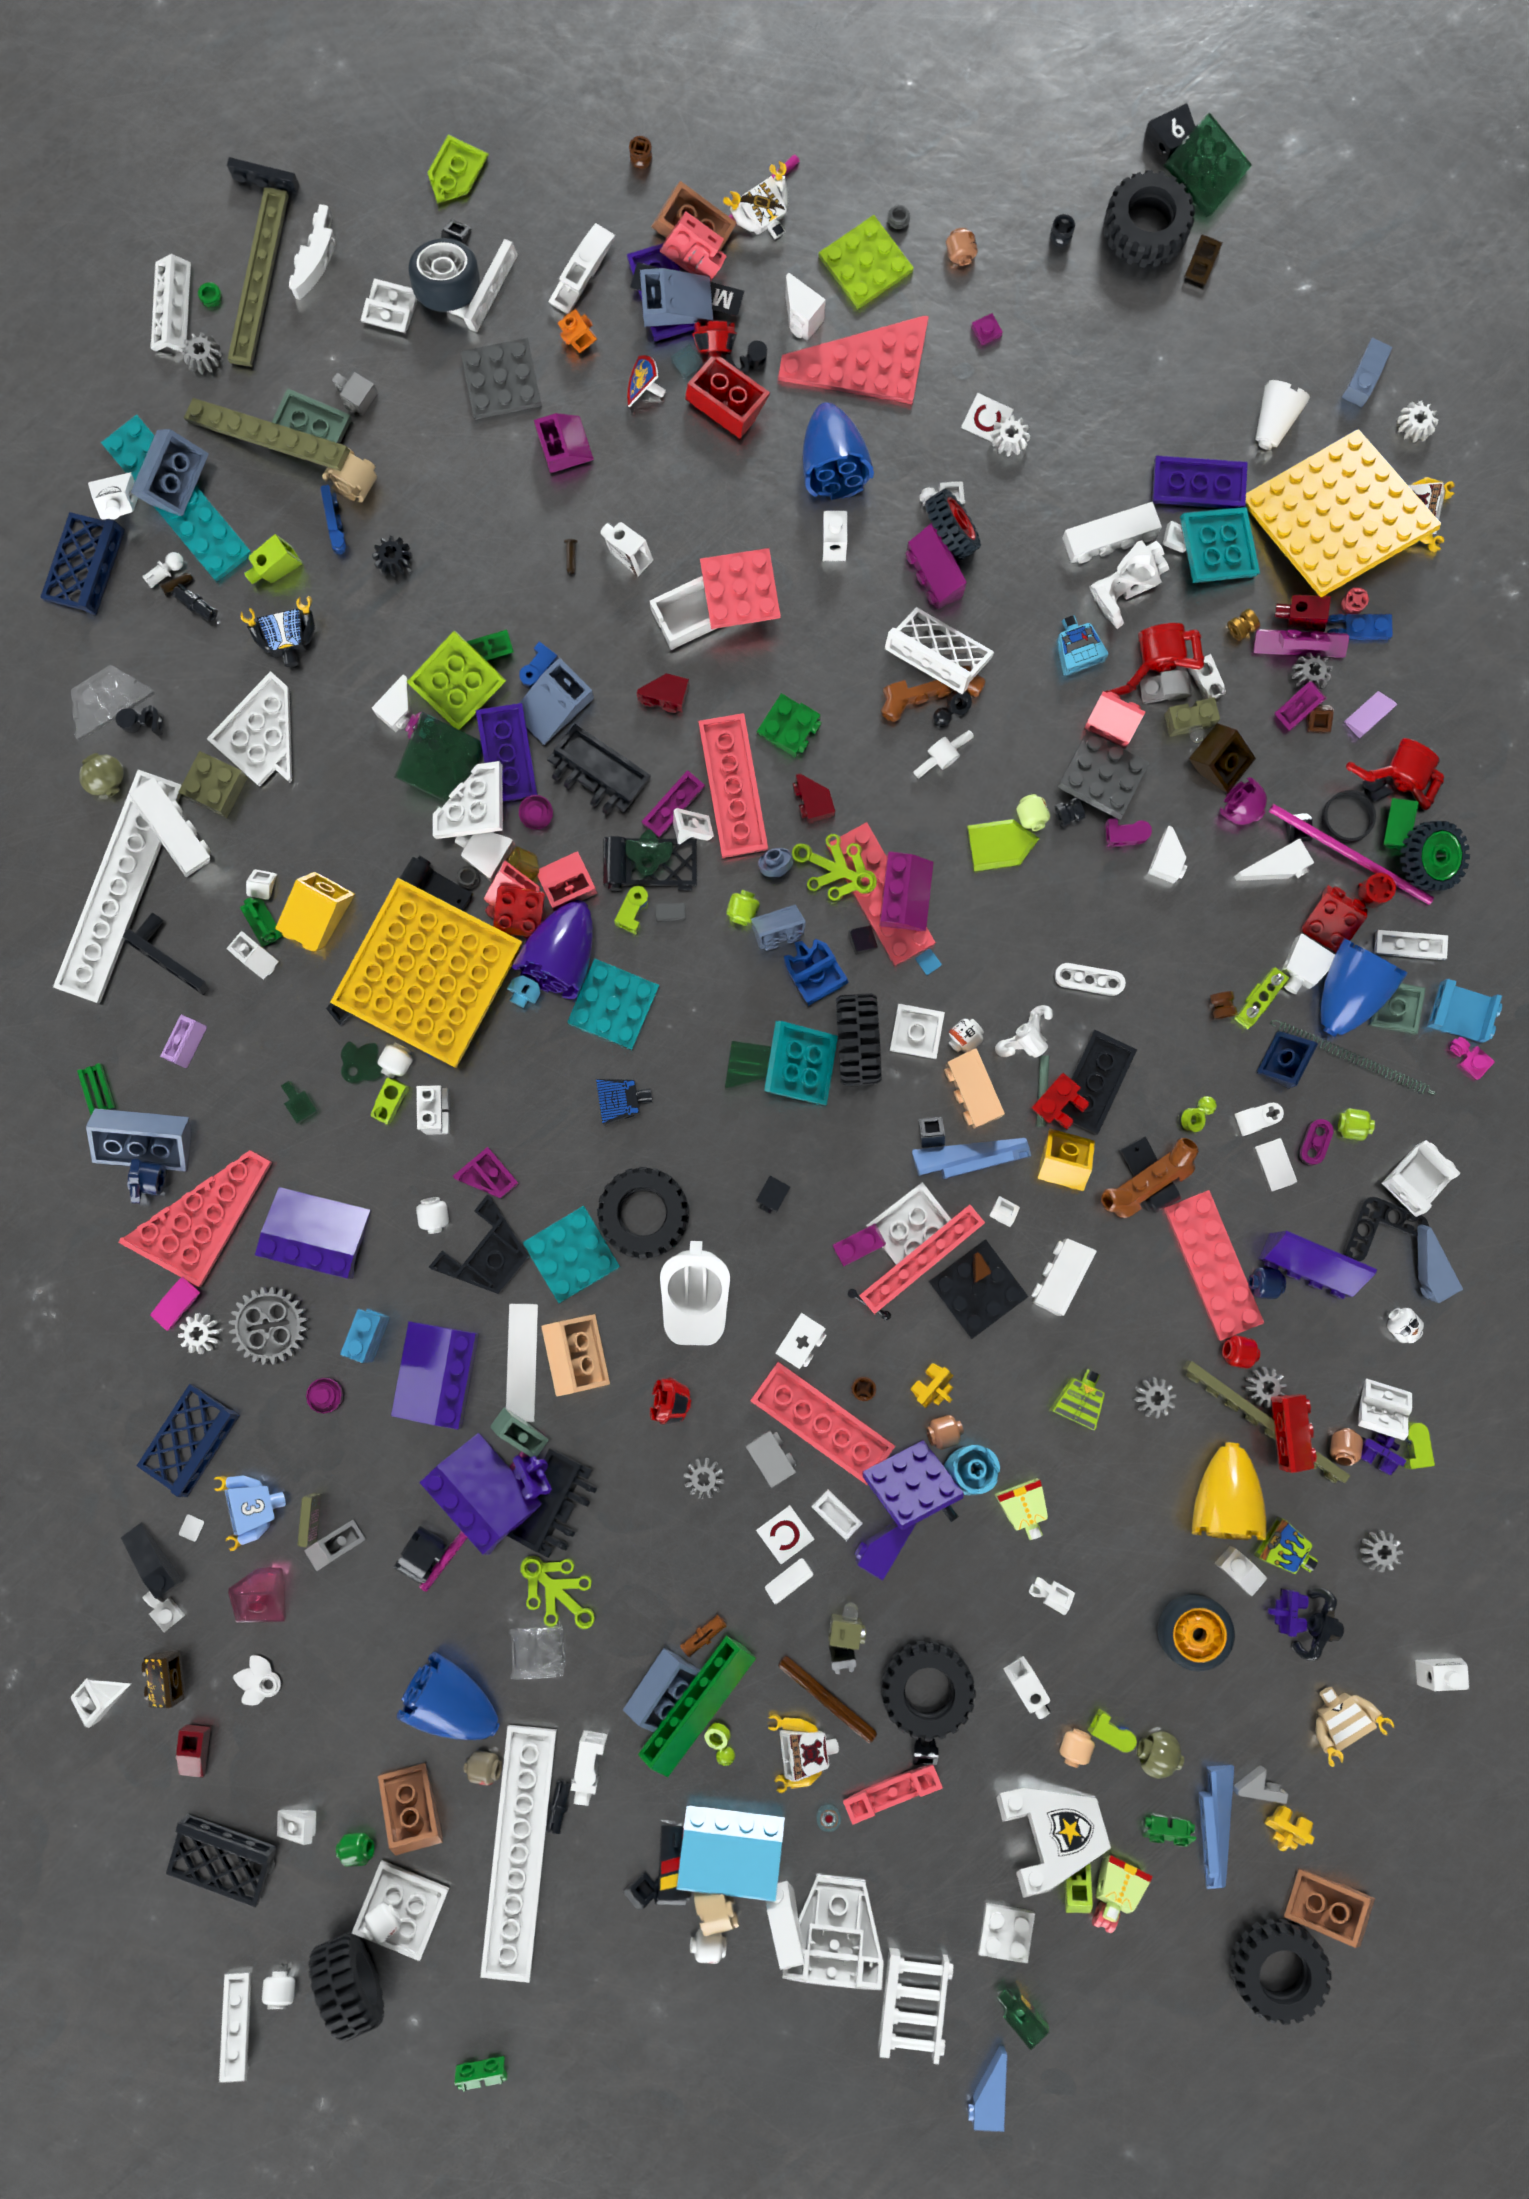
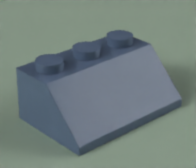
M171 429L157 430L130 493L152 506L183 516L209 453Z
M663 1648L623 1711L638 1726L655 1732L700 1670L679 1655Z

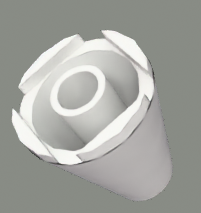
M1269 380L1266 383L1255 438L1259 442L1258 446L1271 450L1272 447L1279 445L1307 405L1310 398L1307 392L1300 388L1296 392L1290 388L1292 384L1278 380Z

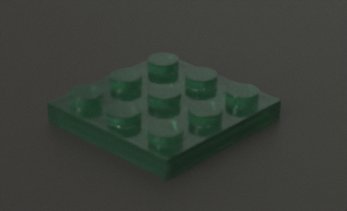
M1210 112L1203 116L1164 164L1169 173L1177 178V182L1179 184L1183 183L1187 187L1186 193L1191 194L1193 202L1206 217L1213 214L1252 166Z
M422 712L419 715L394 778L447 802L450 799L449 795L461 782L464 783L472 774L471 770L477 765L482 753L481 741Z

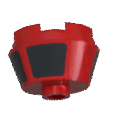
M708 321L702 327L701 323H694V333L692 335L700 354H708V358H711L716 353L722 358V354L732 352L737 332H735V323L727 326V321Z
M670 1377L657 1380L652 1391V1395H655L654 1408L650 1407L651 1420L658 1421L662 1425L683 1421L691 1406L689 1388Z

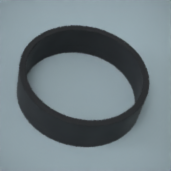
M1354 790L1341 791L1325 804L1321 814L1322 826L1330 837L1340 843H1355L1363 839L1373 829L1376 822V810L1372 801L1363 793ZM1341 796H1351L1359 799L1366 806L1370 821L1368 829L1362 836L1346 838L1337 834L1331 828L1327 813L1329 805L1334 799Z

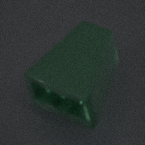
M732 1041L725 1090H733L765 1081L771 1046Z

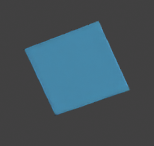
M930 948L915 958L926 975H929L942 965Z

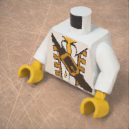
M779 161L780 168L777 172L775 165L771 164L769 167L770 172L775 175L774 179L772 176L742 196L737 192L730 191L732 201L728 197L723 198L724 204L731 206L730 211L737 225L750 232L754 231L757 235L768 229L774 240L785 233L779 221L784 218L788 208V190L785 176H783L786 173V165Z

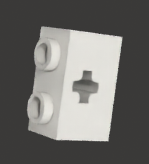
M800 1313L776 1351V1354L799 1369L802 1365L807 1367L814 1356L810 1352L815 1345L820 1347L827 1336L823 1333L826 1328ZM804 1335L807 1336L806 1341L809 1345L807 1348L802 1346L799 1349L796 1338H802Z

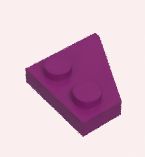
M489 1147L485 1148L453 1175L454 1179L500 1199L519 1184Z

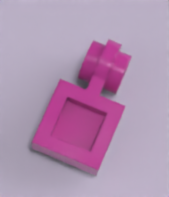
M1464 1038L1454 1039L1451 1042L1450 1050L1459 1057L1462 1055L1465 1057L1459 1065L1476 1080L1480 1079L1495 1061L1478 1046L1469 1051L1470 1044Z

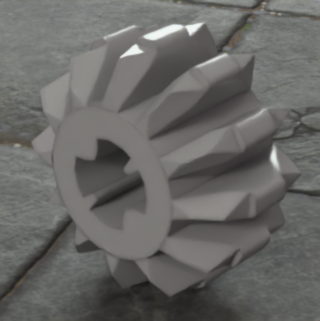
M201 332L199 337H196L192 334V340H185L186 347L181 348L185 364L189 365L193 372L198 370L203 375L205 369H208L212 373V366L219 367L218 360L222 359L219 343L211 335L206 337Z
M1311 652L1307 653L1305 658L1300 656L1297 659L1298 664H1294L1292 670L1296 672L1292 675V679L1299 680L1296 687L1305 686L1308 682L1312 681L1318 689H1324L1327 686V681L1332 679V675L1329 672L1333 666L1325 665L1328 662V658H1324L1322 661L1320 653L1313 657ZM1311 670L1315 672L1313 675L1309 673Z
M1261 1367L1260 1372L1257 1370L1252 1371L1255 1378H1246V1381L1252 1384L1251 1386H1246L1245 1391H1252L1248 1399H1256V1406L1260 1407L1264 1404L1265 1408H1270L1271 1397L1285 1395L1280 1390L1287 1388V1385L1279 1383L1283 1380L1284 1376H1276V1369L1272 1368L1268 1372L1267 1367ZM1263 1383L1269 1384L1267 1387L1269 1392L1262 1391L1264 1388Z
M1155 1377L1151 1378V1385L1146 1380L1142 1381L1145 1389H1136L1138 1393L1142 1394V1397H1135V1401L1143 1402L1139 1405L1138 1410L1143 1411L1146 1409L1145 1416L1150 1417L1154 1413L1156 1419L1160 1418L1161 1412L1168 1416L1169 1411L1166 1407L1175 1408V1405L1169 1401L1170 1399L1177 1398L1175 1394H1169L1173 1390V1386L1165 1387L1166 1380L1161 1379L1158 1383ZM1155 1392L1157 1395H1160V1399L1156 1401V1404L1154 1401H1151V1397L1155 1396Z
M697 1458L695 1460L697 1468L692 1464L687 1466L693 1474L684 1473L685 1478L692 1479L684 1485L685 1487L694 1486L690 1491L691 1495H694L699 1490V1499H703L704 1491L707 1492L709 1498H712L711 1489L717 1493L721 1490L715 1483L724 1484V1479L716 1478V1476L723 1474L724 1471L723 1469L714 1471L718 1465L716 1461L710 1467L708 1466L709 1458H705L704 1465H701L700 1459ZM702 1472L703 1475L705 1472L708 1473V1480L710 1482L708 1484L706 1482L704 1484L699 1483V1473Z
M1379 1530L1377 1535L1373 1532L1369 1533L1371 1540H1362L1367 1545L1366 1548H1360L1361 1553L1367 1554L1362 1558V1561L1369 1563L1370 1569L1374 1570L1377 1568L1381 1573H1384L1386 1568L1390 1571L1394 1570L1392 1563H1401L1396 1558L1397 1555L1403 1554L1402 1550L1396 1549L1400 1546L1401 1542L1394 1540L1392 1533L1386 1535L1382 1530ZM1385 1548V1553L1379 1555L1378 1550Z

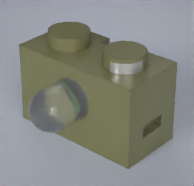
M1215 697L1196 701L1192 707H1189L1188 703L1169 707L1164 714L1169 737L1189 733L1191 741L1196 744L1204 740V729L1213 728L1220 721Z
M847 1603L844 1606L843 1615L832 1614L828 1635L830 1646L859 1650L860 1644L865 1643L866 1629L862 1625L861 1619L857 1618L858 1607L856 1604Z

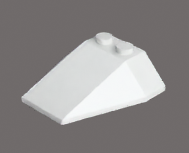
M817 1876L799 1917L805 1965L783 1969L782 1978L811 1984L881 1990L883 1959L866 1883Z

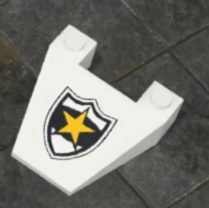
M1030 1788L1003 1792L996 1797L1003 1822L1028 1816L1040 1858V1865L1020 1869L1016 1872L1023 1898L1048 1892L1111 1849L1097 1798Z

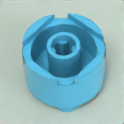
M979 1445L966 1446L955 1450L944 1464L945 1469L964 1492V1495L986 1493L994 1488L998 1481L997 1478L1000 1472L998 1458L990 1449Z

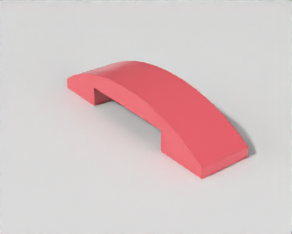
M931 1764L874 1784L843 1800V1803L853 1825L875 1816V1813L916 1796H925L942 1789L943 1786L934 1765Z

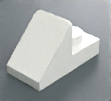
M679 808L674 810L673 826L678 844L691 837L706 841L714 837L709 816Z
M278 1811L277 1836L302 1845L312 1843V1836L316 1832L315 1811Z

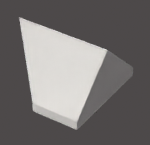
M86 1678L70 1697L85 1727L90 1728L98 1723L131 1684L95 1681Z

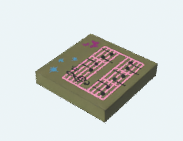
M312 1493L302 1498L298 1547H308L317 1542L322 1493Z

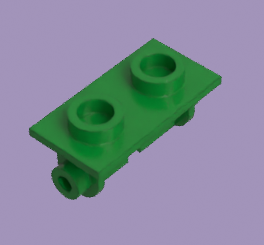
M250 897L244 900L245 905L241 906L240 909L262 948L283 937L282 933L275 929L277 924L263 899L256 898L253 900Z
M1150 1815V1818L1145 1817L1144 1826L1148 1830L1142 1834V1837L1149 1838L1150 1842L1164 1843V1840L1174 1841L1176 1846L1185 1847L1196 1840V1837L1190 1836V1834L1195 1832V1824L1190 1823L1189 1820L1172 1819L1171 1828H1169L1168 1818L1153 1815Z
M505 2056L456 2065L454 2084L457 2085L458 2090L463 2089V2091L481 2087L480 2080H484L486 2086L503 2084V2081L507 2080L506 2069L504 2070Z

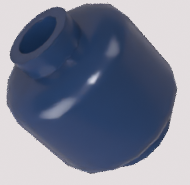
M1260 1267L1254 1271L1253 1275L1249 1276L1248 1286L1257 1298L1277 1299L1286 1290V1278L1278 1269Z

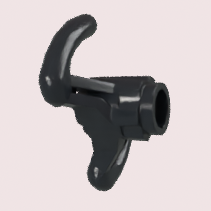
M1316 1588L1308 1592V1596L1311 1599L1318 1597L1325 1599L1321 1613H1314L1307 1622L1309 1634L1313 1636L1311 1649L1309 1651L1305 1650L1299 1641L1292 1643L1296 1654L1308 1661L1318 1660L1327 1641H1338L1344 1634L1343 1624L1339 1622V1619L1334 1618L1337 1598L1330 1591L1322 1588Z

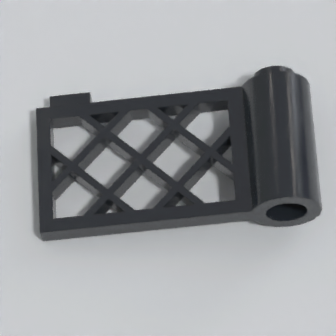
M603 838V885L608 886V890L611 891L622 890L623 886H678V891H692V886H697V839H688L678 844L677 839ZM631 844H641L647 852L640 859H637L631 853ZM658 845H665L670 850L662 860L652 851ZM681 845H692V854L686 860L676 852ZM649 853L659 862L651 871L641 863ZM672 854L682 862L675 871L671 870L664 863ZM631 858L635 861V863L632 866ZM691 858L692 866L687 863ZM637 865L647 873L642 880H631V871ZM661 865L670 873L665 880H658L653 875ZM685 865L692 872V880H682L676 873Z

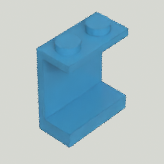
M1450 979L1440 982L1427 1026L1478 1043H1484L1492 1039L1496 1031V1026L1494 1025L1495 1018L1499 1016L1502 1010V1003H1500L1502 996L1497 994L1489 997L1455 986L1457 981Z
M358 1309L340 1355L361 1363L373 1362L390 1317L371 1309H366V1311Z

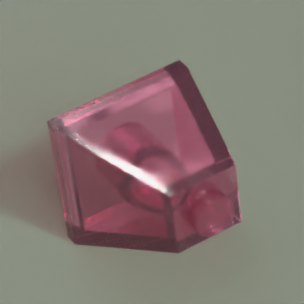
M257 1568L229 1588L228 1594L236 1623L285 1621V1580L282 1568Z

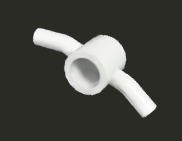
M968 730L951 743L946 737H943L928 750L932 757L913 771V773L919 779L937 764L942 770L947 768L959 758L960 754L957 752V749L974 738L973 733Z

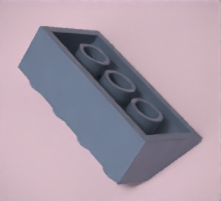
M94 1109L86 1125L92 1163L131 1166L133 1159H139L140 1162L164 1165L166 1170L187 1171L191 1143L189 1117Z

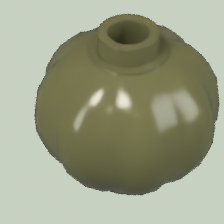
M94 753L82 761L83 766L79 772V780L86 792L92 795H107L111 797L120 791L118 786L122 782L124 773L118 759L107 754L99 755Z
M1164 1731L1149 1734L1146 1739H1141L1138 1745L1137 1757H1139L1140 1765L1144 1772L1153 1778L1160 1779L1171 1776L1176 1769L1180 1770L1184 1764V1756L1181 1755L1180 1745L1177 1739L1170 1733Z

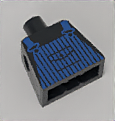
M596 1079L602 1124L604 1126L640 1115L639 1104L653 1102L651 1088L637 1090L635 1080Z

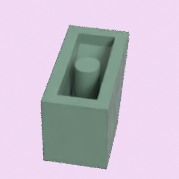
M505 1407L490 1426L497 1436L530 1457H537L549 1441L548 1438Z

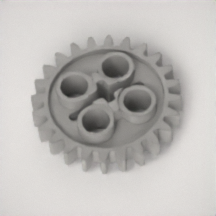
M261 1287L260 1294L256 1290H252V1298L244 1295L245 1303H236L240 1310L231 1312L236 1316V1320L229 1321L230 1324L235 1325V1329L230 1330L229 1333L236 1334L237 1336L232 1340V1343L239 1342L240 1345L237 1351L245 1349L244 1358L253 1355L252 1362L254 1363L260 1358L262 1365H266L269 1358L272 1364H277V1357L282 1362L286 1361V1353L289 1356L295 1355L292 1348L301 1349L298 1340H306V1337L301 1335L302 1331L308 1330L307 1327L302 1326V1323L308 1321V1318H301V1314L306 1310L297 1308L301 1302L300 1300L291 1301L294 1294L290 1293L285 1297V1289H280L277 1294L276 1287H271L269 1293L265 1287ZM278 1305L282 1306L284 1310L281 1318H276L274 1315V1309ZM254 1309L260 1313V1318L257 1322H253L250 1318V1314ZM285 1320L290 1322L288 1325L271 1327L269 1329L248 1330L250 1326L263 1325L268 1322H281ZM280 1329H284L287 1332V1339L284 1342L279 1341L277 1337ZM257 1333H260L264 1338L260 1346L254 1343V1336Z

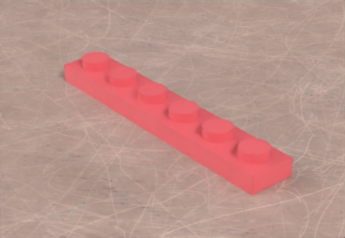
M968 1205L859 1295L873 1314L877 1313L985 1222L974 1208Z

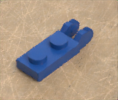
M323 485L320 489L332 549L335 553L341 554L346 550L344 534L338 530L342 528L340 514L335 515L334 507L338 506L336 492L331 493L330 486Z
M1335 614L1328 616L1327 622L1329 624H1344V629L1333 628L1327 630V633L1348 634L1349 639L1389 640L1393 637L1392 614Z

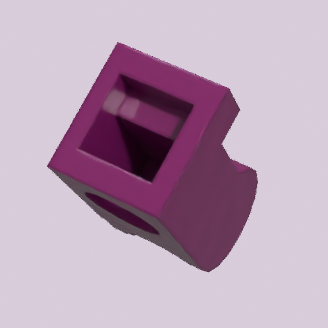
M1108 819L1105 823L1107 847L1143 844L1152 834L1151 825L1143 820L1137 821L1134 824L1118 825V819Z

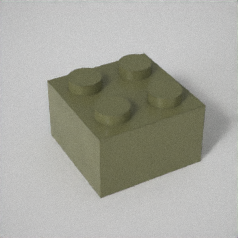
M199 751L178 793L185 799L228 818L248 777L241 770Z

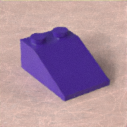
M894 1521L868 1538L865 1543L861 1542L854 1553L857 1565L883 1581L916 1524L901 1531Z

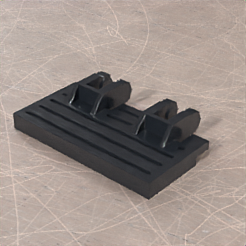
M576 724L571 727L547 759L554 766L563 759L551 777L555 781L561 778L567 768L573 771L564 782L563 786L567 789L576 780L593 792L601 785L600 789L591 799L590 804L595 807L605 794L609 795L611 798L602 809L605 815L615 805L616 808L625 812L651 777L649 773Z
M549 1448L544 1458L548 1464V1468L544 1473L552 1490L549 1494H540L537 1498L542 1505L521 1525L506 1535L547 1558L550 1557L554 1548L545 1544L546 1541L565 1551L568 1548L566 1542L552 1536L555 1529L569 1537H573L575 1534L574 1530L556 1521L558 1519L567 1523L575 1507V1504L568 1501L567 1498L569 1497L588 1507L590 1501L586 1497L574 1492L576 1486L579 1485L590 1493H595L597 1487L578 1477L580 1475L585 1479H589L593 1470L552 1448Z

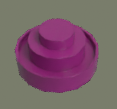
M530 795L521 802L519 817L526 827L541 829L550 823L553 817V808L547 798L541 795Z
M330 1378L315 1380L310 1384L306 1393L307 1403L310 1408L317 1413L323 1414L337 1409L343 1398L342 1388L338 1382Z

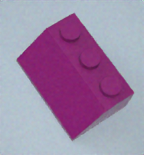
M931 523L908 542L905 554L908 562L911 565L914 564L917 569L916 576L921 585L924 584L928 590L926 595L932 605L935 604L939 610L963 598L967 582L952 553L947 548V545L942 542L941 536H938L937 530Z
M888 852L879 926L926 932L933 861L913 854Z

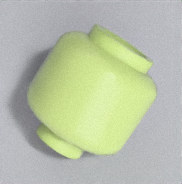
M1036 794L1023 797L1016 808L1021 825L1026 829H1032V831L1043 829L1045 823L1050 819L1045 799L1037 797Z

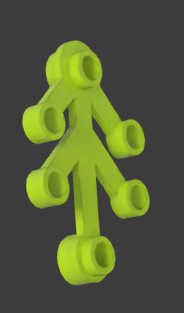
M830 834L826 837V844L830 847L835 862L813 853L811 847L807 844L800 843L792 849V856L797 862L810 861L831 871L820 877H811L807 881V887L811 891H818L823 885L844 877L853 882L841 887H831L828 890V897L831 900H840L843 895L856 890L860 893H870L876 888L877 878L872 871L866 870L861 857L862 848L859 844L852 843L848 845L846 850L847 854L852 857L856 872L848 869L840 847L841 838L837 834ZM833 836L837 839L835 845L830 844V839ZM853 846H856L858 848V852L856 855H853L851 853V848ZM803 848L807 851L805 857L800 856V851ZM864 877H867L869 879V884L867 886H864L862 884V880ZM813 880L818 881V886L815 889L811 886ZM834 889H837L839 891V896L837 898H834L832 896V891Z
M531 1555L526 1557L520 1566L522 1575L528 1579L527 1607L530 1610H536L541 1605V1598L538 1596L539 1581L545 1586L546 1614L544 1616V1623L547 1626L553 1627L559 1620V1616L556 1613V1597L575 1615V1623L579 1628L587 1629L591 1627L595 1621L594 1612L589 1608H582L563 1590L580 1589L586 1591L592 1585L591 1578L587 1575H582L575 1579H551L545 1572L561 1571L564 1574H569L574 1569V1562L568 1558L561 1562H543L540 1557ZM564 1562L571 1564L570 1570L566 1571L563 1569L562 1565ZM529 1564H536L537 1571L531 1572ZM587 1579L589 1585L587 1587H582L580 1585V1580ZM531 1598L538 1600L537 1606L530 1605L529 1601ZM582 1614H588L590 1620L588 1622L582 1621ZM548 1615L555 1616L556 1620L554 1623L547 1621Z

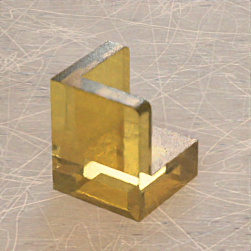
M518 846L515 847L505 860L532 881L539 874L537 856Z

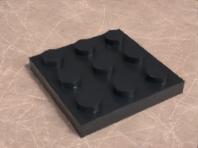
M986 1239L928 1281L970 1339L976 1337L1029 1297ZM980 1253L990 1268L991 1273L981 1280L974 1282L973 1255Z

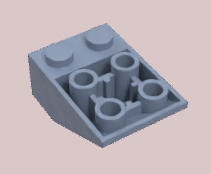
M665 268L640 270L645 327L713 321L709 276Z
M558 658L539 677L520 701L523 704L526 727L545 745L594 699L592 689L561 658Z
M796 904L751 919V925L759 949L772 950L779 947L778 943L784 941L794 943L801 940V936L804 935L806 922Z

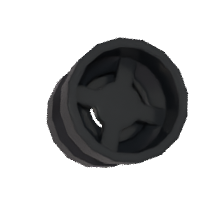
M1067 214L1058 215L1054 219L1050 231V240L1054 245L1064 247L1071 242L1075 230L1074 219Z
M1387 777L1377 779L1374 782L1366 780L1362 782L1364 787L1372 792L1370 798L1373 803L1394 792L1392 786L1386 784Z
M1077 797L1070 799L1068 804L1059 803L1054 806L1057 819L1062 827L1070 825L1073 820L1080 821L1085 819L1083 805Z

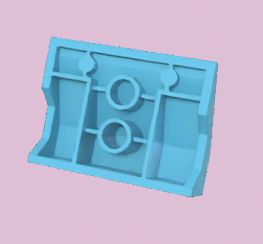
M687 1806L677 1890L776 1901L784 1817Z

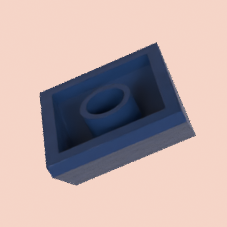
M1277 1031L1257 1073L1287 1089L1293 1088L1300 1081L1318 1043Z

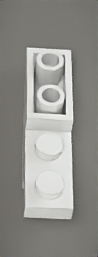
M319 204L318 213H315L313 216L314 230L313 234L309 235L308 247L301 245L299 254L295 255V272L290 277L289 288L298 300H301L319 281L335 249L337 239L333 229H330L333 217L329 206Z
M597 223L594 224L561 274L560 282L548 301L549 304L566 314L571 313L591 276H594L616 237L613 233Z

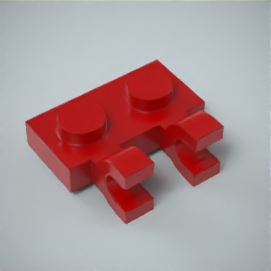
M1062 1073L1034 1104L1032 1110L1047 1123L1051 1124L1055 1119L1068 1130L1073 1124V1120L1063 1113L1062 1110L1071 1102L1081 1112H1084L1089 1106V1102L1077 1094L1081 1087L1066 1074Z

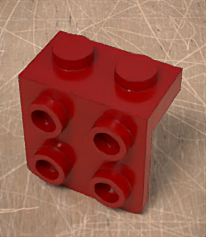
M500 885L497 889L493 927L508 935L515 934L529 938L542 923L545 894L541 891Z
M1327 885L1322 893L1320 902L1303 924L1302 932L1337 952L1344 938L1351 941L1366 920L1368 909L1362 901L1358 899L1352 900L1345 896L1346 893L1339 887L1334 886L1332 888Z

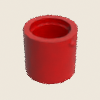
M1376 873L1358 885L1360 901L1370 908H1378L1392 899L1396 892V884L1393 878L1385 873Z

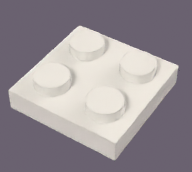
M898 1004L890 1051L936 1059L945 1012Z
M986 1903L978 1954L1028 1964L1035 1912Z

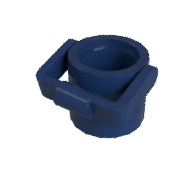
M139 1159L131 1161L128 1173V1190L130 1191L131 1204H140L142 1193L161 1194L166 1178L164 1165L140 1162Z

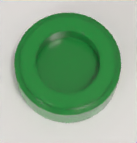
M207 282L200 286L198 297L204 306L213 308L221 303L222 292L215 283Z

